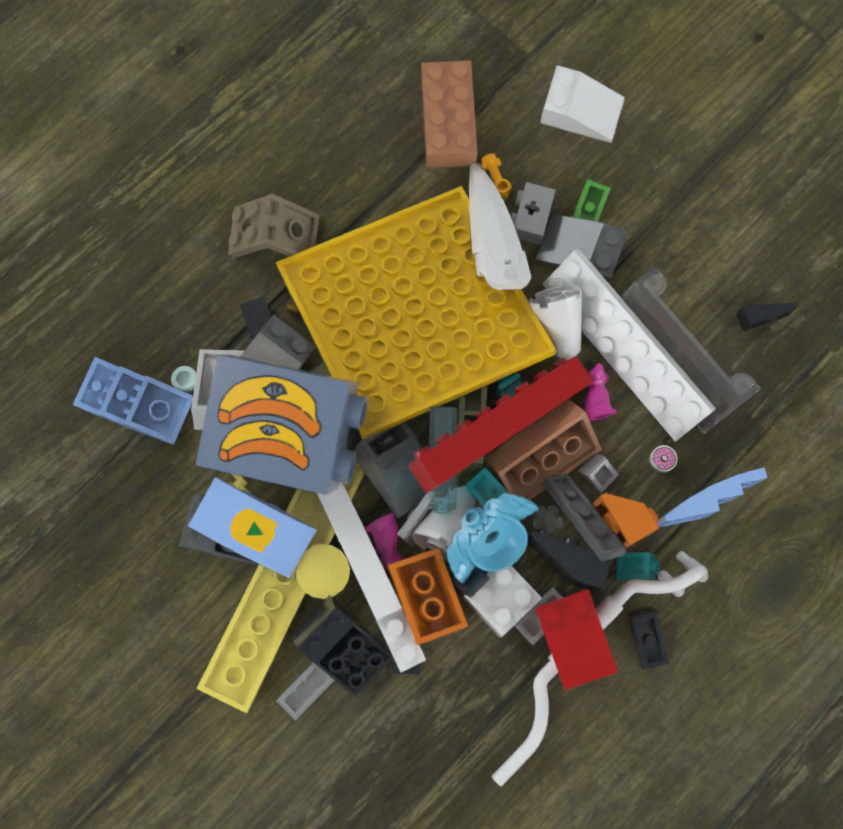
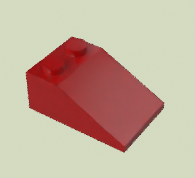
M588 589L535 607L565 690L618 673Z

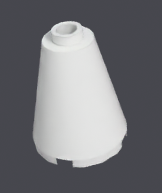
M570 285L571 290H563V286L545 289L535 294V300L529 299L532 310L556 348L555 356L561 359L565 358L566 360L577 356L581 351L582 292L581 288L576 285Z
M466 486L455 487L414 530L412 534L414 542L424 551L427 547L431 550L439 548L443 560L449 562L447 549L453 544L455 533L463 529L462 517L465 511L476 507L477 498Z

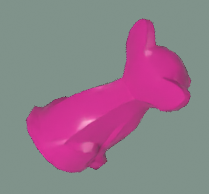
M597 364L595 368L587 372L594 381L588 385L589 390L584 403L589 421L603 420L608 418V416L617 414V410L613 409L610 405L609 392L605 387V383L609 381V376L604 371L602 364Z
M394 513L385 515L364 528L366 532L372 534L375 547L381 554V565L384 571L388 573L390 572L389 564L407 559L397 552L399 540L397 533L399 529Z

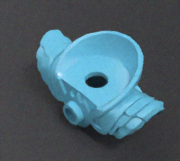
M503 493L498 499L487 501L483 509L472 507L466 510L462 517L463 529L455 533L453 544L447 549L448 561L454 576L461 583H465L476 566L484 571L492 572L504 570L517 562L527 547V532L519 521L539 510L537 505L522 496Z

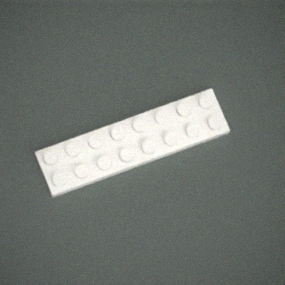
M580 249L574 250L543 283L546 289L563 286V290H571L570 285H576L581 288V331L675 442L716 409Z

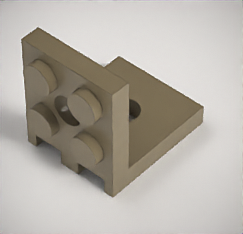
M269 194L234 207L232 229L228 240V255L239 257L269 248L290 257L316 246L319 214L274 194ZM292 225L296 229V237L291 232Z

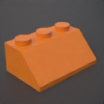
M607 493L601 495L592 503V506L626 548L659 529L657 525L659 520L652 508H647L644 503Z
M439 548L388 565L416 646L468 627Z

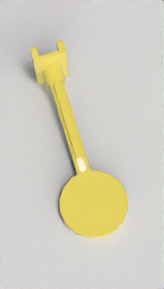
M231 473L236 480L234 483H229L240 490L249 492L245 488L248 483L244 478ZM319 544L306 549L296 567L295 573L297 582L305 593L315 598L325 599L329 595L331 597L337 595L344 589L349 581L350 567L348 559L341 550L333 545Z

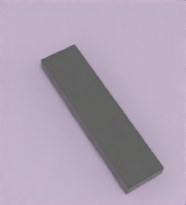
M567 473L545 478L543 486L601 562L625 554L626 547Z

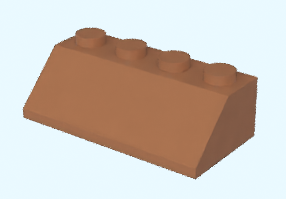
M568 399L485 456L484 461L494 478L509 494H515L531 500L545 490L543 486L545 478L570 473L601 451L602 448L586 412Z

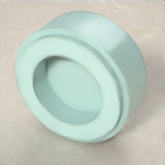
M189 366L177 368L171 377L173 386L185 393L194 391L195 370Z

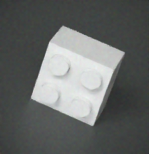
M512 566L501 571L488 572L489 581L473 597L470 598L466 595L462 597L499 637L505 635L542 599Z

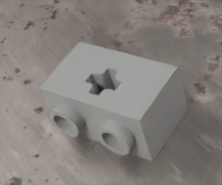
M526 182L524 191H518L515 205L519 206L518 213H512L511 219L519 240L538 245L541 244L555 189ZM533 211V216L528 215V212Z

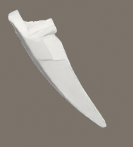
M472 163L469 174V212L472 254H475L477 275L484 276L486 282L497 290L522 289L528 285L531 279L525 251H522L510 214L494 183L479 163Z

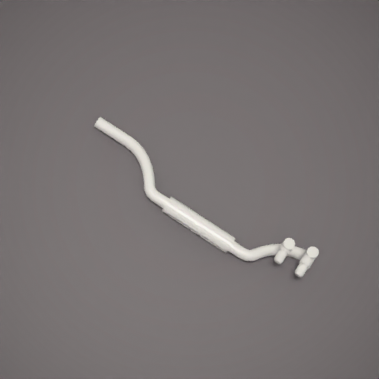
M680 551L676 558L685 566L684 568L687 572L673 578L666 571L662 570L657 575L660 581L634 579L626 582L612 597L608 595L595 608L602 629L604 630L623 610L622 605L634 593L665 594L672 592L675 597H681L685 593V588L697 581L705 582L708 579L707 568L685 552ZM552 654L548 657L550 661L534 679L535 719L532 730L524 743L491 776L500 786L534 753L544 737L549 715L547 684L558 673Z

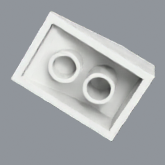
M557 65L540 123L611 143L625 97L580 71Z
M199 351L191 408L194 430L203 429L217 354L240 357L244 351Z

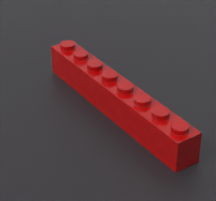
M577 356L568 361L565 358L560 359L551 366L553 371L550 373L546 369L533 377L535 381L533 384L530 385L526 381L514 390L516 395L513 397L506 394L495 402L497 407L493 410L488 406L475 415L477 420L473 423L468 419L455 428L457 433L453 436L447 432L435 441L437 446L430 450L426 446L415 453L414 457L416 460L408 466L425 492L429 493L594 382Z

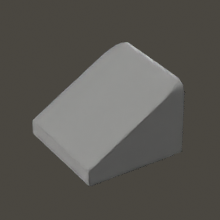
M599 454L589 458L578 470L599 493H602L619 476L606 457Z

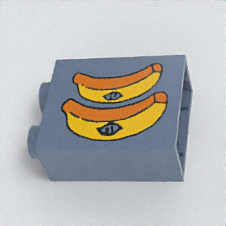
M217 354L196 466L326 495L337 489L338 482L344 484L351 482L357 454L356 451L345 449L349 428L359 430L362 428L366 416L368 398L357 395L359 382L233 355Z

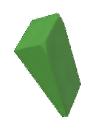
M587 179L573 218L598 222L611 188Z

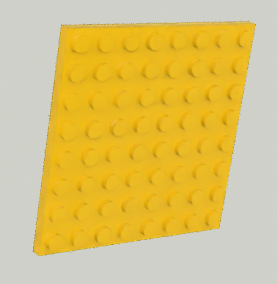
M462 186L276 262L277 268L330 376L359 382L357 395L368 398L363 426L360 430L357 429L362 440L556 354V348L532 310L521 289L497 290L486 282L484 276L477 275L475 254H472L469 198Z

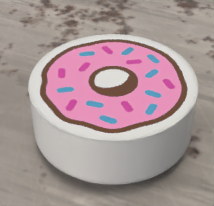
M659 446L650 454V465L659 473H667L676 466L677 454L669 446Z

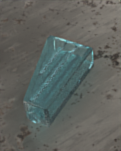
M430 407V450L437 446L435 441L447 432L451 436L457 433L455 429L457 427V408ZM457 474L428 493V509H434L435 513L441 514L456 510Z

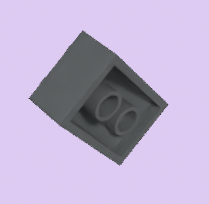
M553 214L535 261L557 269L574 250L580 249L609 283L628 231L602 222Z
M273 314L240 357L299 369L316 346Z

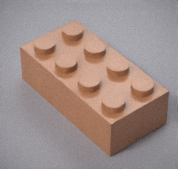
M471 61L421 63L426 168L471 166L477 160Z

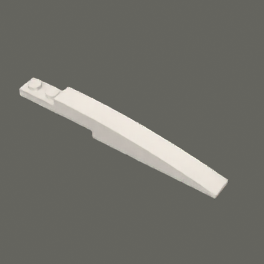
M338 482L337 489L326 495L317 493L400 672L425 661V656L420 646H416L400 602L343 483Z

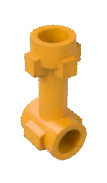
M493 153L488 154L481 159V166L484 171H489L495 187L503 201H505L512 191L511 183L503 179L498 169L501 166L500 159L496 158V155Z

